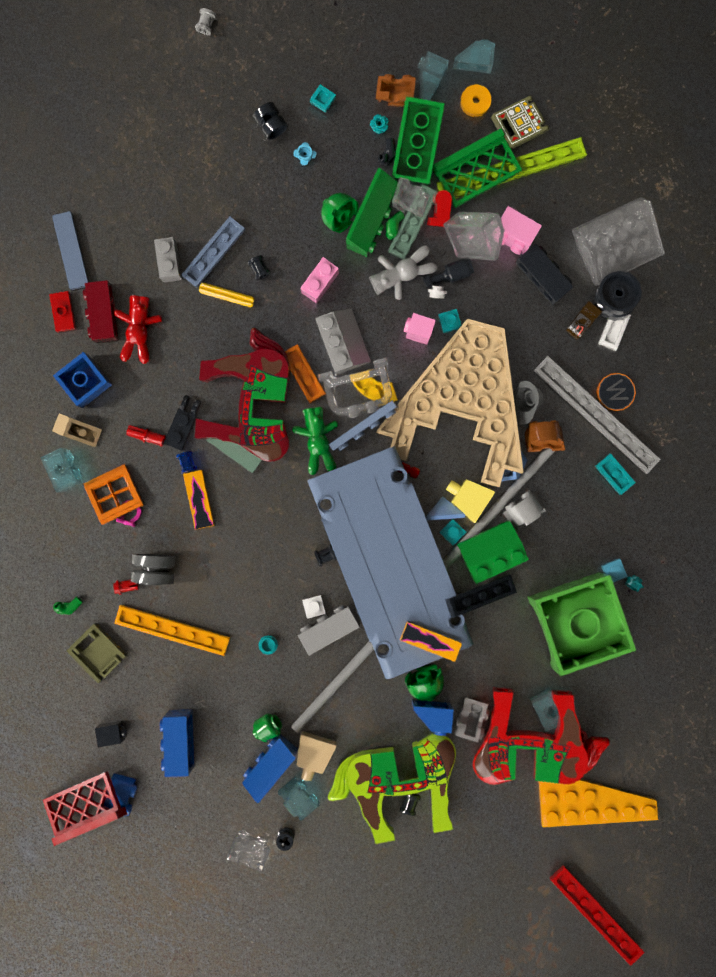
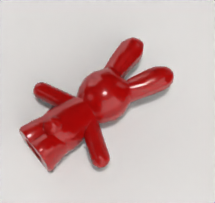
M131 295L129 297V315L120 310L114 311V315L117 318L129 323L126 329V342L120 353V359L123 362L129 360L134 345H137L139 360L142 364H146L149 361L146 345L148 337L146 326L161 322L162 316L147 317L150 298Z

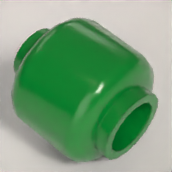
M267 713L254 721L253 735L256 739L266 743L280 735L282 723L276 715Z

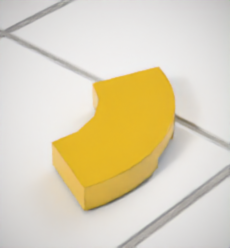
M368 370L350 376L356 389L368 399L382 403H389L392 400L394 402L398 401L392 382H379L370 375Z

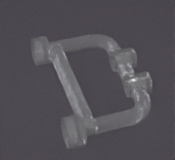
M388 357L373 361L375 369L338 378H334L332 371L318 374L319 382L323 381L330 409L337 415L349 414V418L360 416V411L367 410L368 414L374 413L379 410L378 407L386 405L392 396L386 366L389 365ZM380 375L384 389V396L381 399L344 408L337 406L332 387Z

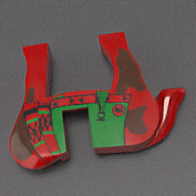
M493 687L494 708L491 714V723L487 734L483 738V743L474 756L473 769L476 775L488 784L496 785L515 780L516 749H534L535 781L566 785L573 784L579 781L585 773L589 772L597 764L604 750L610 745V739L602 736H591L583 746L580 724L575 714L574 696L571 691L560 690L551 691L552 699L558 710V724L553 735L531 730L507 731L513 689Z

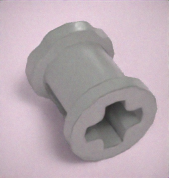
M201 8L199 12L201 16L198 24L195 25V30L201 34L211 35V26L217 15L209 9Z

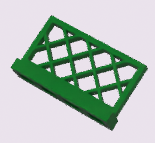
M502 128L434 164L433 172L439 178L444 189L451 194L452 204L455 208L522 172L521 166L504 138L505 134ZM502 145L506 151L504 157L493 154L494 149ZM481 155L490 157L488 166L477 163L478 157ZM492 158L503 161L501 169L490 167ZM504 163H512L516 170L512 172L504 171ZM464 164L473 166L471 175L460 172L461 166ZM475 167L486 169L484 179L473 176ZM488 170L499 173L498 179L495 181L487 180ZM448 173L455 174L454 184L446 182L443 176ZM458 176L469 178L467 188L456 185ZM471 179L482 182L479 190L469 188ZM454 190L466 191L464 198L457 201L453 195Z

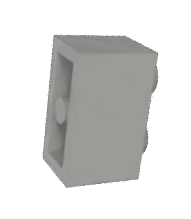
M174 237L155 239L159 278L164 283L182 280L176 240Z

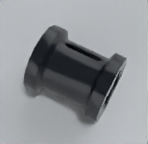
M263 255L256 256L247 262L248 266L252 267L256 280H261L271 274L270 269H267L263 261Z
M331 544L328 548L314 551L320 567L323 566V563L333 559L337 560Z
M417 793L405 795L403 805L399 808V811L409 816H416L415 809L421 796Z
M284 827L279 830L276 839L278 849L282 851L291 849L294 842L292 829Z

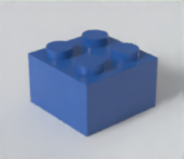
M82 352L53 375L75 405L80 408H84L112 386V383L98 365L85 352Z

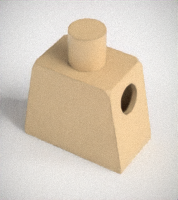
M302 731L297 758V766L304 768L301 775L302 779L312 781L314 772L323 774L336 749V741Z

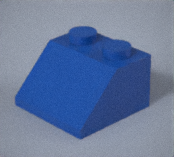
M412 699L414 711L432 732H435V735L446 736L447 733H452L453 708L450 702Z

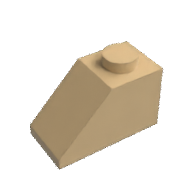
M59 413L52 431L96 447L102 429Z

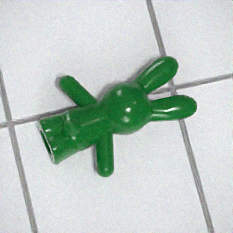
M323 407L302 410L306 428L294 426L292 431L293 433L309 437L307 443L310 452L309 474L315 475L318 472L320 455L327 471L335 470L336 463L329 452V440L325 434L337 428L338 422L332 421L324 426Z

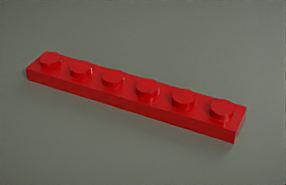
M564 865L550 877L553 884L630 966L645 953Z

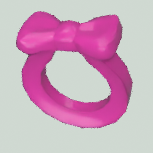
M141 507L137 508L136 516L130 521H126L123 515L117 518L116 522L135 527V522L142 513Z

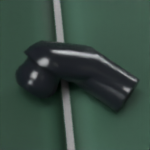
M387 138L385 140L386 151L382 155H378V162L381 165H388L395 158L396 147L394 138Z

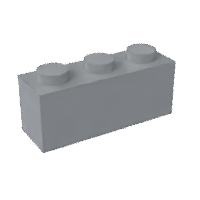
M341 605L333 610L334 614L330 616L325 614L316 619L318 623L312 626L309 623L300 628L301 632L298 634V637L309 656L360 627L349 605L346 607Z

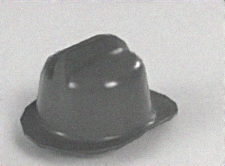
M527 380L520 382L514 393L517 425L520 426L531 422L536 410L541 407L544 399L541 387Z

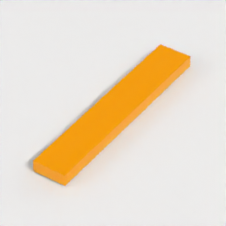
M125 605L119 606L114 623L225 656L230 641L229 636Z

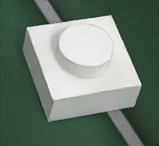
M321 595L302 600L307 619L326 614Z

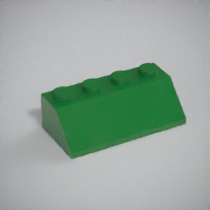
M381 168L377 169L346 237V248L365 257L368 256L369 252L373 253L377 244L374 241L377 235L381 236L385 227L383 221L385 218H389L393 209L390 206L393 201H397L400 190H398L399 183Z

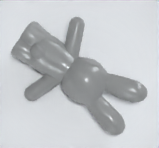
M426 245L420 247L410 258L399 261L396 266L385 256H379L378 261L386 270L369 277L375 293L379 295L394 286L395 298L400 300L402 298V281L412 280L417 275L436 272L437 265L434 263L420 266L416 264L428 255L429 247Z

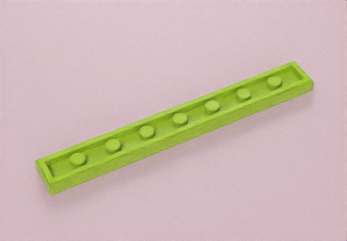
M582 137L516 157L522 172L502 183L586 157L587 153ZM502 162L490 167L501 169ZM504 163V171L512 172L516 170L512 163ZM486 169L475 170L473 176L484 179ZM488 170L486 179L495 181L498 179L499 173ZM458 176L456 185L467 188L469 178ZM456 177L445 181L454 184ZM471 179L469 188L479 190L482 182ZM437 182L438 191L445 190L441 182ZM455 189L453 195L455 198L465 196L466 191Z

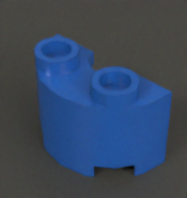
M114 773L111 781L121 808L125 807L127 815L124 816L126 817L130 815L132 810V804L129 802L131 797L134 798L137 791L136 779ZM106 797L103 806L109 809L113 808L111 799Z

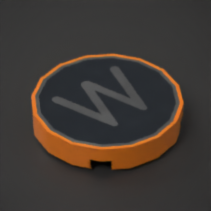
M613 373L600 381L596 394L599 403L604 408L610 411H621L631 405L636 391L635 385L629 377L624 374Z

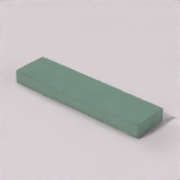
M424 184L421 185L398 230L397 236L388 249V253L402 260L406 259L434 204L433 196L437 192L436 190Z

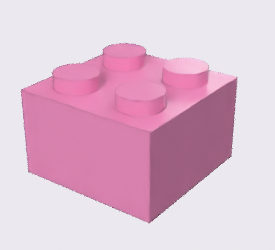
M508 206L499 220L492 237L498 244H505L510 247L512 252L523 255L530 247L542 225Z

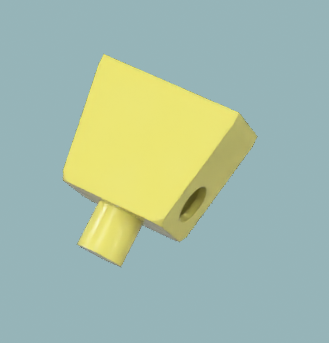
M467 479L464 480L462 485L451 480L446 488L447 491L455 495L451 503L461 510L473 523H476L495 493L493 490Z

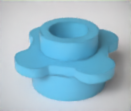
M304 142L298 149L294 150V157H297L301 164L305 166L309 160L316 157V152L311 149L308 143Z

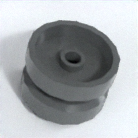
M133 554L132 565L142 567V569L131 572V582L145 585L174 584V573L165 570L175 567V556Z

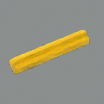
M203 282L199 287V292L205 295L250 308L254 305L255 299L252 296Z

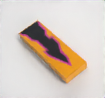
M203 470L184 473L183 477L195 530L215 526Z
M408 621L400 637V640L454 662L462 645L459 641Z

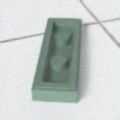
M206 439L251 473H254L262 462L260 458L238 444L223 442L219 439Z

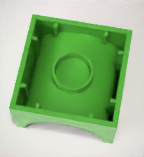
M598 572L528 596L529 603L540 621L551 655V667L560 676L636 651L609 574Z

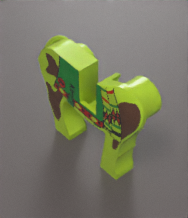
M430 734L419 742L416 740L412 743L418 778L399 781L393 747L363 750L347 757L335 773L334 782L328 794V800L345 799L351 791L361 807L363 817L372 830L375 843L378 844L395 840L394 829L387 822L382 812L383 796L409 795L431 789L433 832L453 830L452 822L448 815L449 800L447 787L456 759V749L451 739L447 736Z

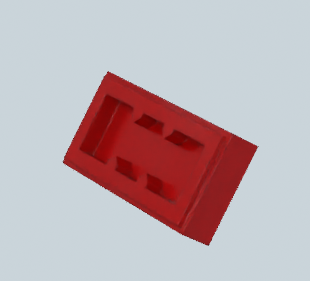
M64 291L49 294L55 331L58 333L75 330L76 326L70 292Z

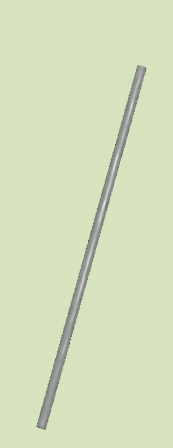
M545 448L525 469L520 478L515 480L460 542L481 533L555 451ZM457 545L443 559L446 570L461 555ZM370 641L366 643L291 725L294 731L298 733L374 650Z

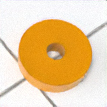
M478 84L468 86L461 96L460 104L462 110L471 117H480L487 113L491 105V94L488 89ZM473 99H478L479 102L474 103Z

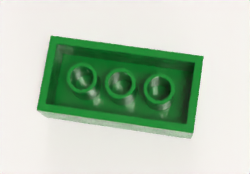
M406 96L392 178L430 185L445 103Z

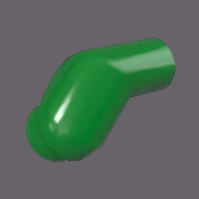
M398 211L387 220L385 235L388 239L391 240L397 236L398 225L405 218L403 212Z
M76 596L70 603L56 602L53 605V610L57 614L71 615L79 608L83 600Z

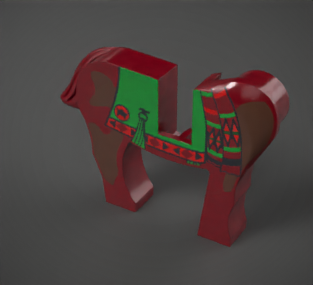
M252 328L249 344L254 352L244 355H230L218 360H203L200 363L199 380L201 382L209 383L220 377H236L244 381L239 400V427L236 428L196 419L195 438L200 440L219 439L223 442L235 443L261 460L272 462L281 459L288 451L289 437L285 428L286 425L283 420L252 418L253 400L286 403L290 367L284 349L257 328Z

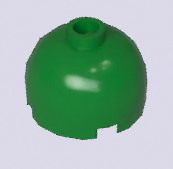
M335 193L329 196L322 204L321 217L324 224L334 232L341 233L353 223L349 220L358 213V202L346 193Z
M423 665L416 668L418 671L413 674L410 671L405 677V684L409 693L415 699L432 701L442 692L444 688V675L442 669H438L437 665Z

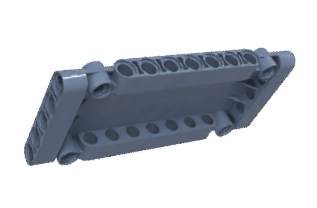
M396 446L307 480L349 591L386 679L394 678L443 658L400 640L407 621L461 642L462 645L459 651L474 644L463 615L459 616L460 620L457 624L453 625L450 623L451 615L445 599L455 596L456 593L414 487L409 482L407 472L404 469ZM397 470L403 474V479L399 482L393 479V473ZM323 499L331 501L332 506L329 510L321 508L320 503ZM381 644L388 646L386 653L378 652V647Z

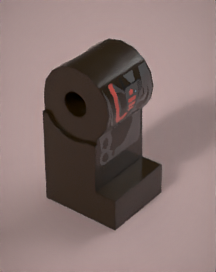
M588 301L565 331L578 340L602 311Z

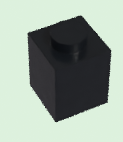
M122 721L99 724L95 728L98 748L121 744L127 736L126 726H123Z

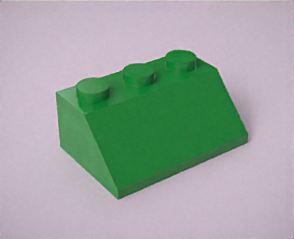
M510 520L457 544L470 576L476 584L529 560Z

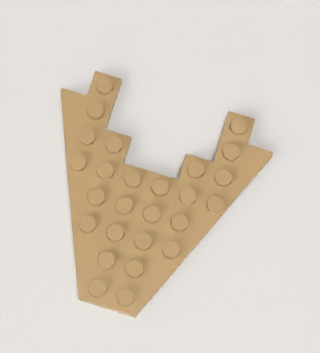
M467 319L398 403V408L395 409L396 413L388 419L386 418L376 433L393 438L391 447L396 446L400 459L407 461L417 425L436 430L441 412L476 421L478 423L473 441L491 445L481 483L500 487L505 469L523 474L505 329Z

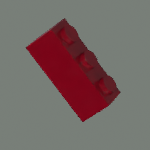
M108 280L85 283L83 297L87 301L85 315L90 324V327L87 328L88 337L95 343L118 341L112 284Z

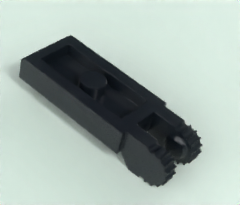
M187 395L184 396L180 409L178 408L164 441V444L181 451L191 432L201 401L196 400L193 403L191 413L186 412L185 409L190 400V396Z

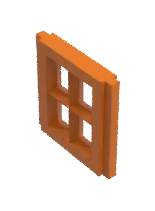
M126 464L84 483V488L101 525L144 505ZM124 477L127 486L114 492L110 482ZM107 484L111 494L98 500L94 490ZM129 489L133 499L120 505L116 495ZM113 497L117 507L103 512L100 503Z

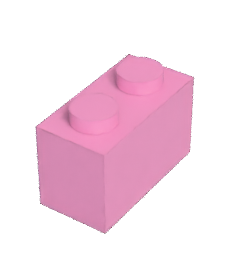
M323 257L300 288L302 294L317 304L338 276L339 268Z
M413 313L412 318L408 317L405 324L404 332L407 333L406 338L427 345L436 320Z

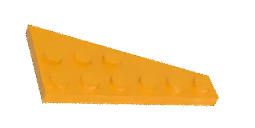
M583 779L568 785L539 781L542 827L658 820L657 800L651 797L621 791L617 788L606 787L602 784Z

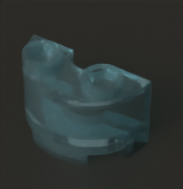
M295 776L278 790V795L285 800L283 804L294 817L298 816L299 820L302 821L320 806V801L314 794L309 795L306 791L307 785L302 779L298 780Z

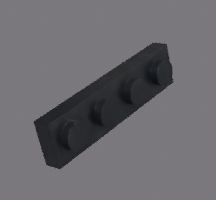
M510 574L447 598L445 601L451 618H455L515 594L517 591Z

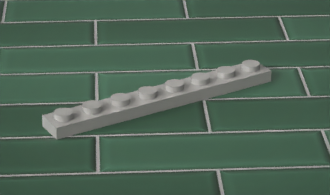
M549 356L535 368V373L645 474H648L661 460Z

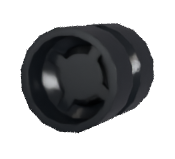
M273 102L260 106L253 114V118L262 127V132L268 140L279 137L288 128V124L279 115V110Z

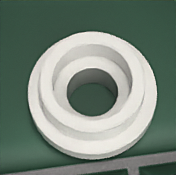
M432 286V289H428V292H430L429 297L444 299L445 294H447V291L442 286Z

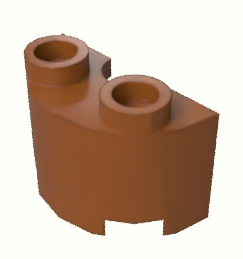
M391 74L378 76L376 100L378 102L382 100L387 101L388 106L404 107L406 96L414 98L416 77L404 75L402 79H395V76Z
M533 421L529 423V428L524 433L527 452H541L544 448H550L552 451H565L563 432L558 421Z

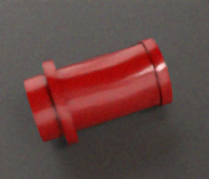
M131 579L121 582L117 580L116 583H113L115 594L122 595L123 592L139 590L138 583L131 582Z

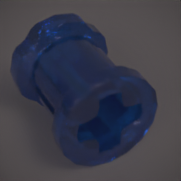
M192 451L176 455V459H179L182 468L181 474L198 469L194 465Z

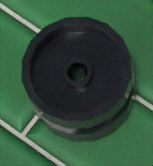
M617 271L605 276L594 296L595 306L602 311L600 315L614 321L623 320L628 317L641 299V285L636 277L628 272Z

